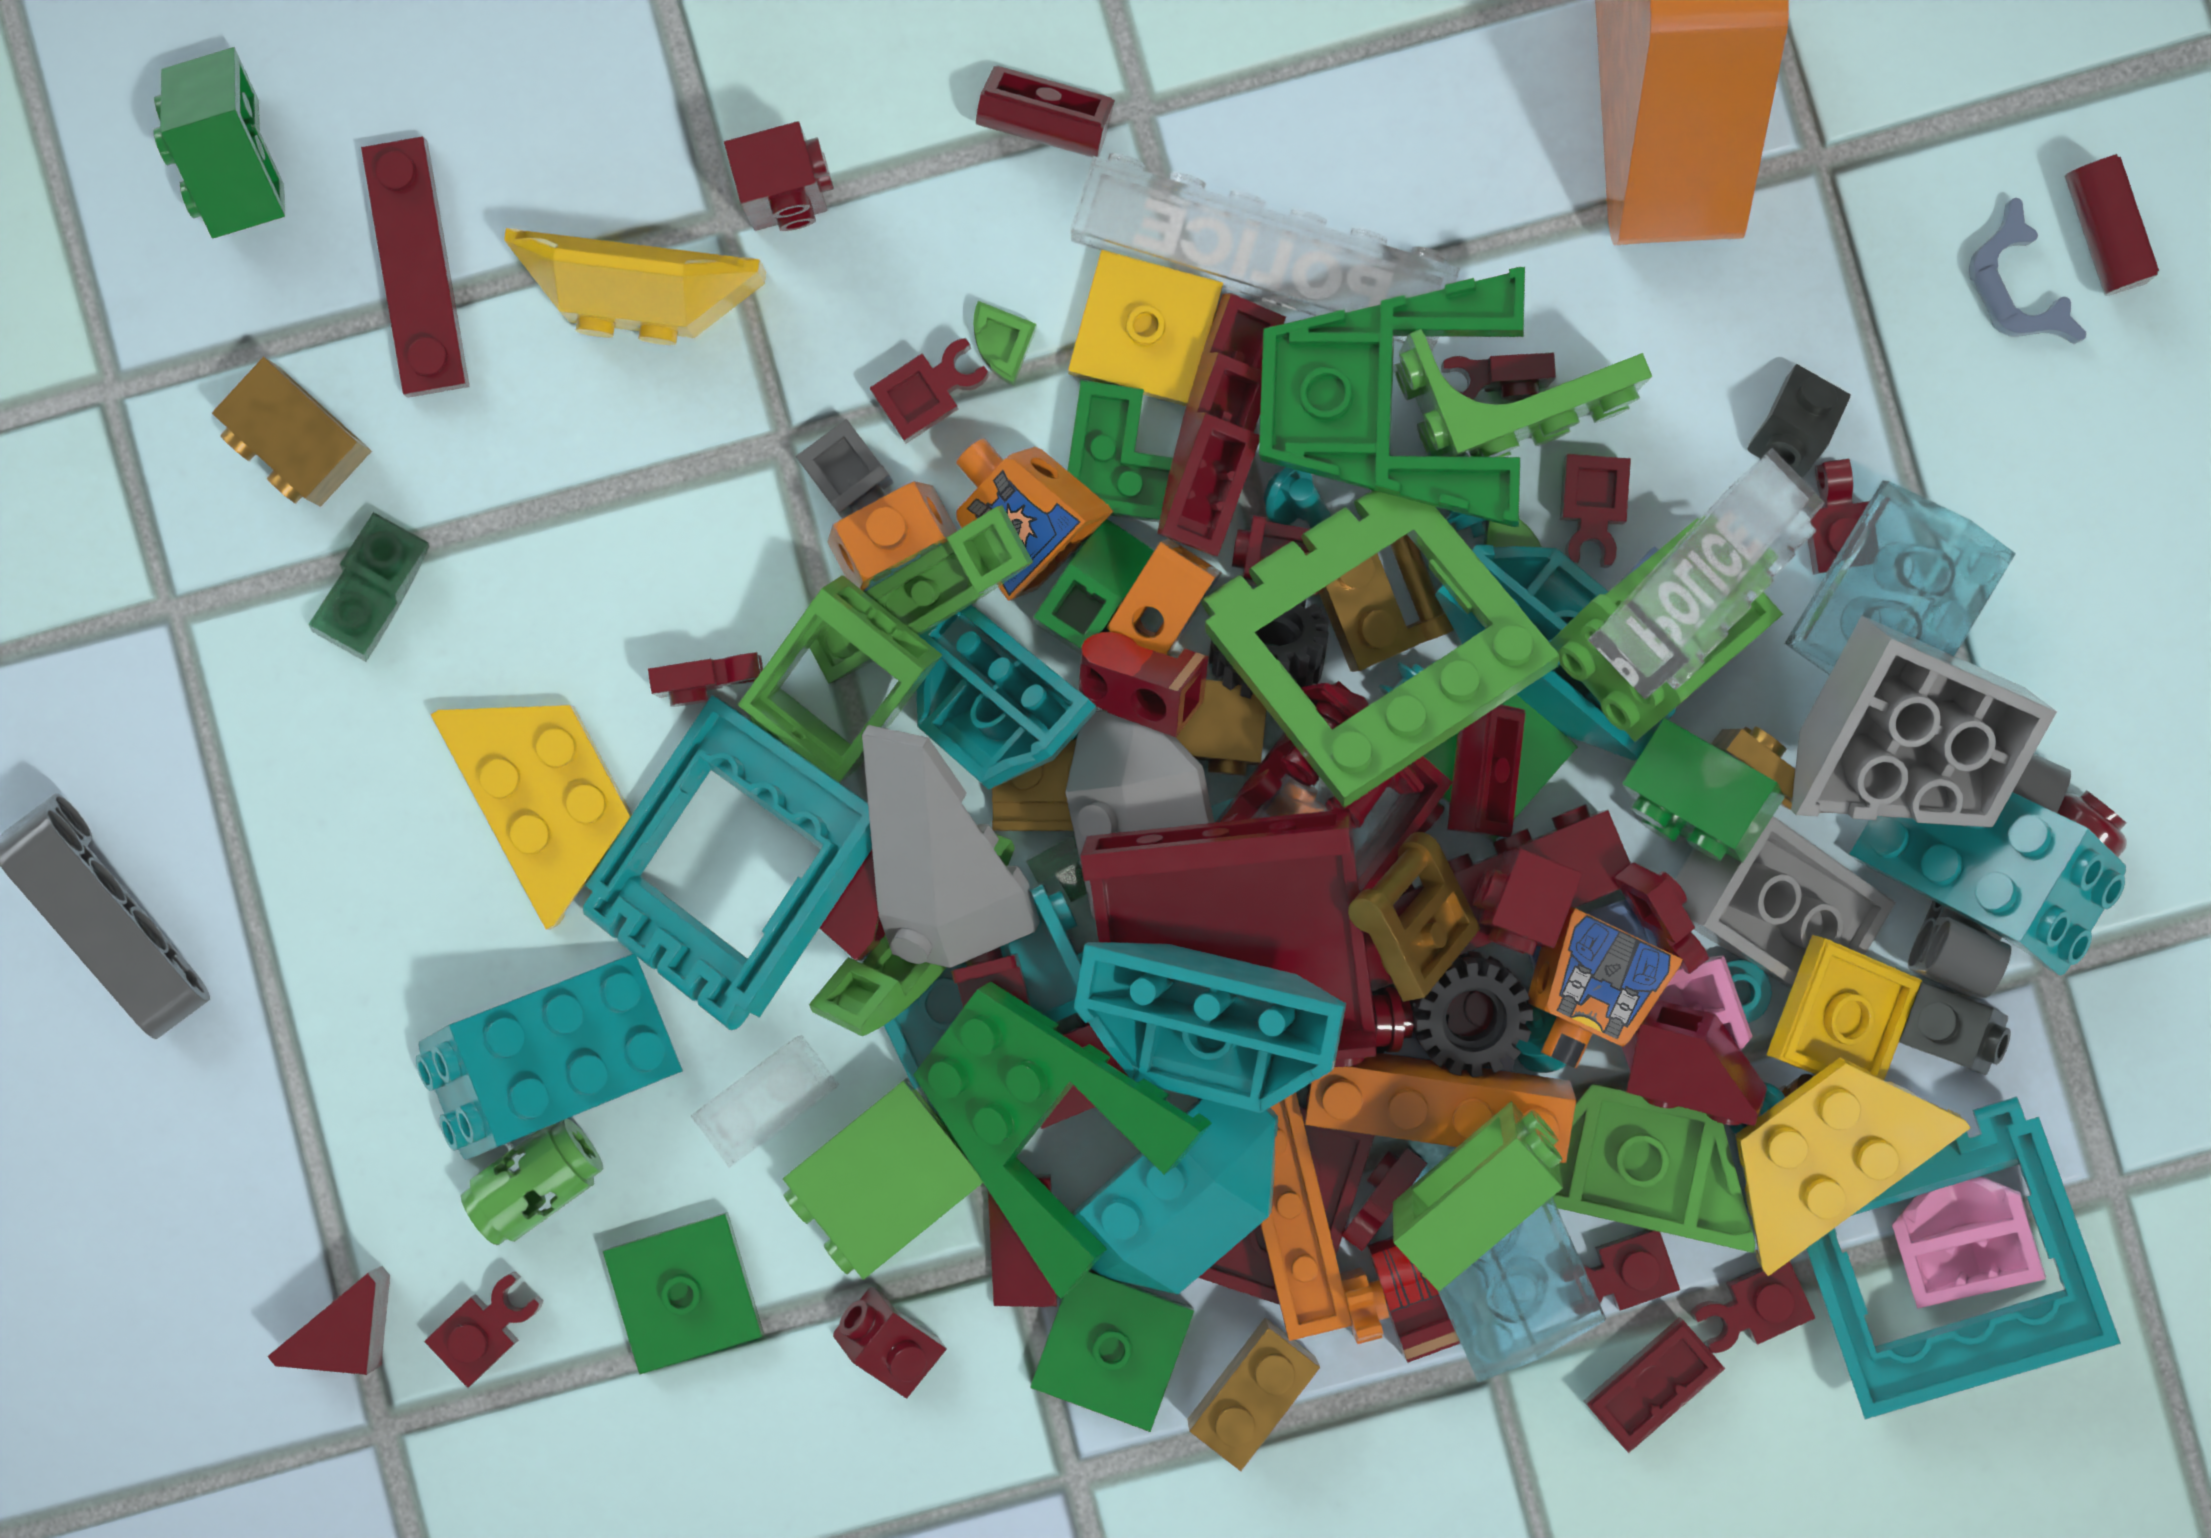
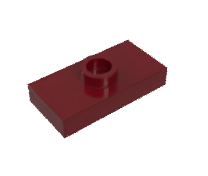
M1678 1317L1583 1401L1621 1446L1630 1453L1723 1372L1725 1367L1687 1323Z

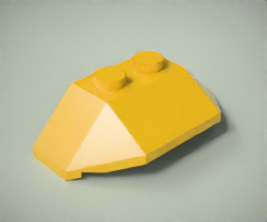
M506 228L504 241L559 312L570 323H576V332L589 336L613 337L614 329L616 328L639 331L638 339L644 342L676 345L677 336L697 337L762 287L766 279V270L760 259L564 236Z

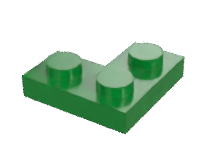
M1081 380L1067 471L1108 504L1113 510L1110 516L1159 523L1173 458L1135 452L1144 389Z

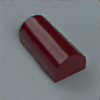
M994 66L980 94L976 125L1098 159L1106 138L1115 100L1111 97L1026 73Z
M2115 154L2067 173L2064 177L2104 295L2109 296L2145 285L2156 277L2159 268L2121 156L2118 157Z
M1500 704L1458 732L1447 830L1511 837L1526 715L1524 709Z

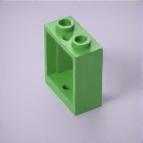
M842 575L819 591L741 699L738 706L751 715L750 719L753 723L775 738L781 739L795 752L841 783L856 771L864 761L862 734L866 727L871 725L888 729L942 657V654ZM826 624L898 680L852 744L781 689L783 683Z
M1511 1101L1393 1201V1243L1439 1292L1563 1188L1558 1164L1562 1161V1157L1554 1147V1144L1559 1141L1554 1131L1534 1110H1531L1525 1116Z

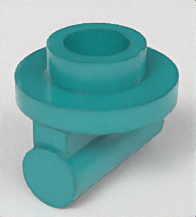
M1286 467L1282 471L1275 473L1265 488L1264 502L1266 504V514L1273 523L1290 525L1299 518L1306 521L1311 529L1332 516L1314 486L1312 474Z

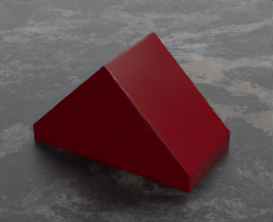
M383 1266L368 1272L267 1357L275 1367L367 1375L380 1367L382 1364L390 1274Z

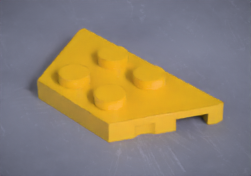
M561 705L437 710L430 714L545 929L551 930L558 926L565 917L564 913L585 883H587L632 815L575 707Z
M1841 1057L1758 1117L1755 1126L1747 1125L1735 1134L1740 1164L1744 1168L1745 1194L1748 1211L1752 1216L1755 1231L1757 1262L1768 1276L1971 1127L1958 1113L1949 1109L1945 1110L1916 1096L1910 1090L1891 1081L1882 1080L1872 1075L1868 1070Z

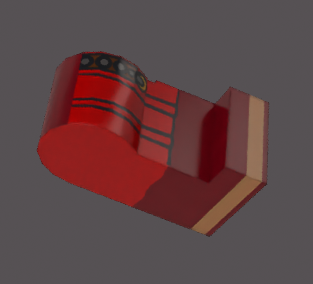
M1115 632L1098 633L1087 638L1081 647L1079 692L1086 696L1096 707L1106 710L1109 714L1177 737L1204 702L1208 656L1184 649L1178 658L1138 646L1130 637Z
M1393 1236L1367 1245L1377 1279L1380 1281L1389 1316L1402 1355L1407 1363L1461 1344V1337L1454 1318L1451 1316L1443 1291L1439 1292L1393 1243Z

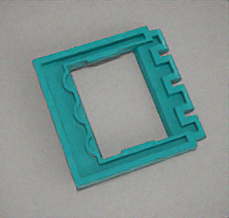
M711 695L709 701H707L585 884L592 893L583 906V914L611 937L617 938L621 945L649 967L657 969L659 975L692 1001H697L702 1009L726 1028L735 1030L745 1022L750 1013L759 1018L761 1017L872 850L868 802L773 735L760 728L733 707ZM711 770L821 849L803 877H797L763 928L762 932L764 935L749 958H746L641 877V874Z
M2017 1096L1972 1110L1980 1135L1969 1138L1966 1131L1853 1215L2019 1165L2030 1196H2027V1200L2048 1259L2053 1258L2059 1280L2064 1290L1874 1346L1873 1336L1868 1329L1864 1315L1868 1314L1848 1253L1847 1251L1843 1253L1841 1251L1836 1229H1832L1806 1248L1865 1420L2121 1344L2040 1118L2035 1117L2026 1120Z

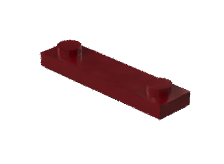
M421 136L361 147L403 395L410 398L470 387L428 141Z

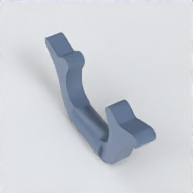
M2013 198L2005 205L2003 221L1998 231L1973 254L1969 265L1970 279L1974 281L1992 318V325L1999 332L2011 337L2049 333L2058 335L2070 343L2076 344L2086 338V331L2070 316L2071 300L2068 297L2059 298L2042 314L2027 315L2015 307L1997 270L1998 257L2002 250L2011 246H2027L2038 238L2037 231L2025 223L2022 200L2020 198Z

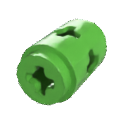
M565 1119L557 1125L553 1124L538 1130L470 1179V1188L460 1195L461 1202L471 1222L489 1242L494 1245H500L507 1239L515 1242L593 1186L594 1176L604 1169L603 1163L585 1133L573 1121ZM524 1153L525 1155L518 1161L520 1169L516 1172L509 1170L515 1164L513 1158ZM549 1192L554 1193L555 1196L550 1200L551 1207L540 1211L539 1208L546 1203L545 1195Z

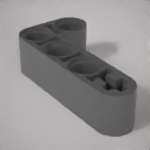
M2033 754L2013 792L2057 813L2070 784L2071 770ZM1932 901L1911 949L1908 968L1964 995L1987 998L1995 991L2005 974L2010 961L2011 946L2001 941L2002 937L1985 927Z
M54 794L1 834L0 867L133 1021L151 1038L158 1039L210 1000V994L193 968L90 850L88 845L92 840V833L79 812L63 796Z

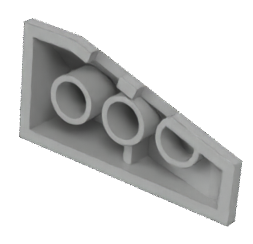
M868 725L862 734L877 906L879 918L892 954L915 964L927 962L951 968L1035 932L1040 920L1028 880L1018 866L1006 867L997 855L994 847L999 838L990 825H977L962 804L967 792L930 739L924 736Z

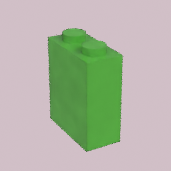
M908 1077L782 1178L790 1188L783 1196L792 1210L805 1224L815 1219L830 1238L824 1244V1248L832 1260L847 1275L855 1269L863 1280L983 1183L945 1123L917 1089L914 1090Z

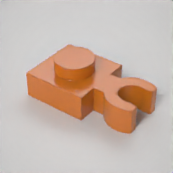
M1361 1267L1341 1272L1340 1276L1353 1325L1350 1327L1356 1343L1361 1344L1383 1338L1382 1335L1384 1333L1379 1320L1389 1318V1312L1380 1281L1368 1283L1367 1276Z

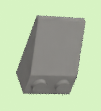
M1774 816L1743 863L1728 854H1725L1719 862L1694 848L1676 878L1677 883L1686 894L1687 902L1683 907L1694 924L1695 931L1742 960L1758 966L1764 973L1789 988L1793 986L1812 935L1826 938L1865 955L1896 903Z

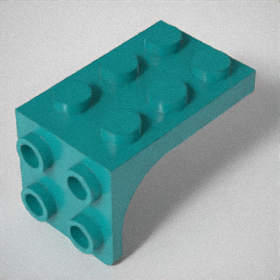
M2014 792L2011 793L1993 827L1917 823L1913 818L1877 816L1876 820L1868 821L1849 853L1850 856L1863 865L1999 935L2059 976L2065 974L2071 965L2077 964L2085 956L2091 944L2092 929L2104 909L2111 908L2118 901L2125 886L2124 875L2126 873V865L2089 828Z
M1042 884L1030 890L1040 920L1036 931L1001 946L1003 957L1018 953L1031 1007L1057 1022L1077 1013L1074 1010V1003L1083 952L1077 954L1067 933L1068 930L1078 925L1063 893L1058 891L1049 895L1045 885ZM965 962L951 968L946 967L918 999L884 1025L914 1090L920 1088V1085L913 1074L963 1009L957 983L954 984L951 971L964 967Z
M634 954L449 1024L419 1041L420 1054L416 1056V1067L421 1081L427 1090H435L444 1114L439 1117L442 1134L448 1146L453 1151L459 1149L460 1154L465 1160L683 1071L639 960Z

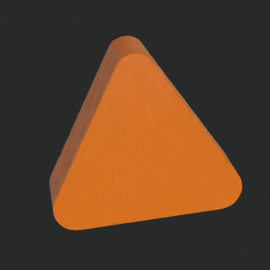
M1595 0L1609 232L1613 245L1743 239L1748 226L1788 30L1789 0Z

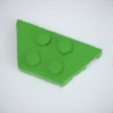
M1592 1084L1575 1105L1566 1163H1558L1563 1188L1543 1205L1754 1253L1756 1243L1724 1125L1710 1119L1706 1113L1679 1106L1676 1108L1656 1107L1646 1102L1641 1096L1626 1093L1627 1091Z

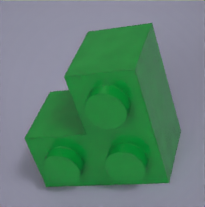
M235 47L161 69V95L154 97L160 127L154 128V139L164 163L167 166L176 164L184 180L180 182V191L190 216L193 219L202 217L212 239L285 217L284 183L260 133L259 99Z
M1666 718L1662 720L1622 783L1634 800L1631 809L1643 817L1641 823L1646 828L1672 843L1675 842L1678 835H1681L1687 839L1686 841L1691 846L1719 862L1725 854H1728L1743 863L1785 798L1778 782Z

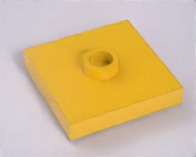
M1101 249L1069 364L1068 374L1098 383L1144 389L1143 395L1187 406L1200 358L1215 317L1223 282Z
M1812 935L1766 1055L1814 1075H1817L1841 1057L1868 1070L1872 1075L1885 1080L1922 980L1831 940Z

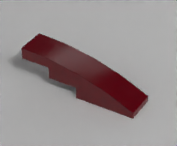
M1222 294L1184 412L1168 476L1157 534L1218 557L1260 442V435L1254 433L1261 414L1264 329L1284 324L1286 316L1235 294Z

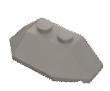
M1104 709L1096 710V713L1081 728L1078 733L1065 792L1080 862V855L1086 837L1090 835L1214 823L1203 766L1176 737L1109 714ZM1085 881L1092 917L1095 919L1090 881Z

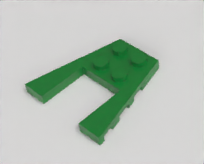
M1525 267L1511 268L1507 274L1478 281L1470 278L1446 284L1445 289L1408 298L1405 295L1384 299L1381 300L1379 305L1351 312H1345V309L1265 328L1263 333L1259 442L1261 461L1495 523L1519 527L1520 457L1390 456L1394 336H1408V334L1421 329L1425 337H1524Z
M989 982L976 990L913 1076L1054 1292L1062 1299L1074 1290L1107 1248L1017 1158V1155L1071 1087L1074 1085L1163 1175L1180 1163L1212 1122L1200 1113L1194 1117L1186 1114L1166 1101L1169 1096L1168 1093L1144 1078L1139 1082L1134 1081L1107 1063L1110 1056L1091 1044L1082 1048L1055 1031L1059 1024L993 982Z

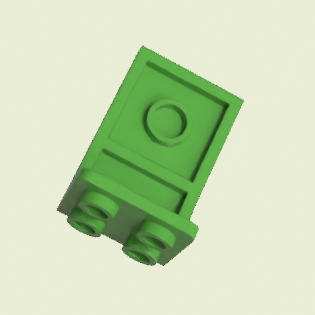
M1421 329L1408 334L1399 351L1400 363L1393 365L1394 373L1404 398L1407 401L1416 398L1424 421L1417 424V430L1426 454L1428 456L1509 457L1512 455L1510 451L1520 446L1518 442L1532 437L1535 446L1548 443L1570 433V427L1580 423V417L1591 414L1593 422L1598 423L1629 410V404L1640 399L1638 391L1653 377L1644 354L1640 353L1514 403L1499 405L1481 403L1462 395L1446 381L1435 362L1427 339Z
M1699 518L1694 520L1605 595L1599 594L1549 642L1560 655L1559 662L1563 669L1572 678L1583 682L1601 703L1602 711L1610 723L1616 728L1625 731L1634 742L1784 615L1743 568L1738 571L1704 536L1708 529ZM1705 543L1716 549L1712 556L1708 553L1701 555L1703 564L1713 574L1721 575L1722 567L1720 563L1723 559L1728 562L1732 572V577L1728 584L1717 585L1700 573L1692 559V548L1696 544ZM1682 559L1718 595L1713 601L1677 565ZM1674 567L1683 575L1676 583L1704 611L1699 617L1663 581ZM1653 591H1664L1672 595L1684 607L1689 618V628L1685 633L1679 634L1669 631L1656 620L1648 602L1649 596ZM1659 601L1658 607L1661 613L1669 621L1679 623L1680 618L1677 611L1669 603ZM1627 619L1642 633L1648 626L1656 625L1668 634L1672 646L1660 662L1623 625ZM1655 636L1651 642L1657 647L1662 640L1659 636Z

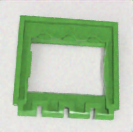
M1374 490L1369 491L1354 501L1355 508L1362 518L1361 521H1358L1352 512L1344 507L1302 534V540L1310 554L1305 555L1301 548L1294 541H1291L1249 568L1251 578L1258 586L1254 590L1242 576L1238 575L1201 599L1202 606L1210 617L1205 620L1207 635L1344 808L1558 667L1560 656L1435 506ZM1407 534L1429 560V569L1467 614L1472 612L1485 627V630L1336 728L1331 729L1318 713L1315 705L1280 661L1276 660L1255 632Z

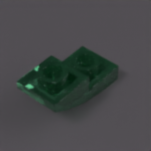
M373 512L340 562L342 573L308 625L311 632L367 662L405 598L430 547L429 542Z

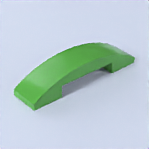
M1003 505L995 507L946 537L947 542L868 589L865 593L918 636L983 598L1033 563ZM826 624L810 646V650L828 684L873 662L871 658L828 624Z
M996 834L999 840L994 850L1007 867L1015 847L1012 840ZM885 935L862 963L847 957L810 1002L809 1006L813 1013L863 1037L884 1026L907 1009L927 990L946 967L927 962L915 964L902 959L898 955H893Z

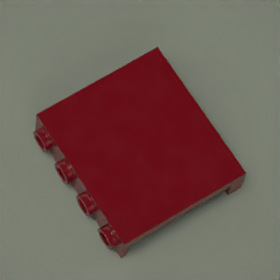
M1350 809L1099 834L1086 837L1080 857L1084 881H1090L1099 942L1171 944L1297 974L1346 1003L1334 1067L1353 1066L1361 1063L1365 1057L1376 1056L1377 1031L1365 932L1353 924L1348 914L1349 905L1360 893ZM1114 1060L1113 1067L1128 1076L1117 1061Z

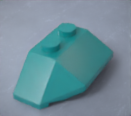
M1476 545L1472 549L1548 642L1599 594L1605 595L1609 592L1557 548ZM1442 585L1435 596L1463 644L1485 630V627L1472 612L1467 614L1444 585ZM1558 662V667L1516 694L1564 735L1633 761L1639 758L1662 722L1660 720L1634 742L1625 731L1616 728L1604 715L1601 703L1582 681L1572 678L1563 669L1560 662ZM1673 709L1664 718L1669 720L1676 712V709Z
M972 605L919 635L940 652L942 657L916 690L917 727L988 790L1053 761L1096 713V705Z
M1088 942L1084 945L1074 1003V1010L1085 1023L1088 1022L1104 1047L1134 1081L1139 1082L1144 1078L1161 1089L1257 1113L1267 1110L1334 1069L1346 1008L1345 1002L1297 974L1171 944Z
M1199 1098L1185 1113L1191 1117L1200 1113L1208 1118L1212 1124L1175 1168L1163 1175L1139 1152L1071 1213L1107 1248L1091 1268L1093 1272L1109 1279L1180 1294L1267 1219L1272 1212L1275 1137L1277 1136L1278 1115L1270 1107L1261 1113Z

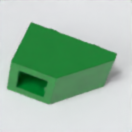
M1106 519L1094 531L1062 573L1034 615L1035 624L1081 654V647L1087 638L1107 631V626L1155 550Z

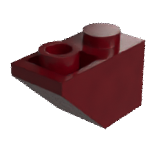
M1657 1000L1640 1025L1626 1093L1641 1096L1646 1102L1656 1107L1676 1108L1679 1106L1706 1113L1710 1119L1725 1125H1739L1742 1123L1752 1126L1756 1125L1765 1100L1767 1087L1717 1015Z

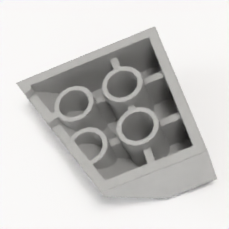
M1861 616L1799 731L1791 811L1795 815L1818 816L1819 812L1848 814L1852 819L1876 820L1877 816L1913 818L1917 823L1993 827L2057 711L2021 685L1865 616Z

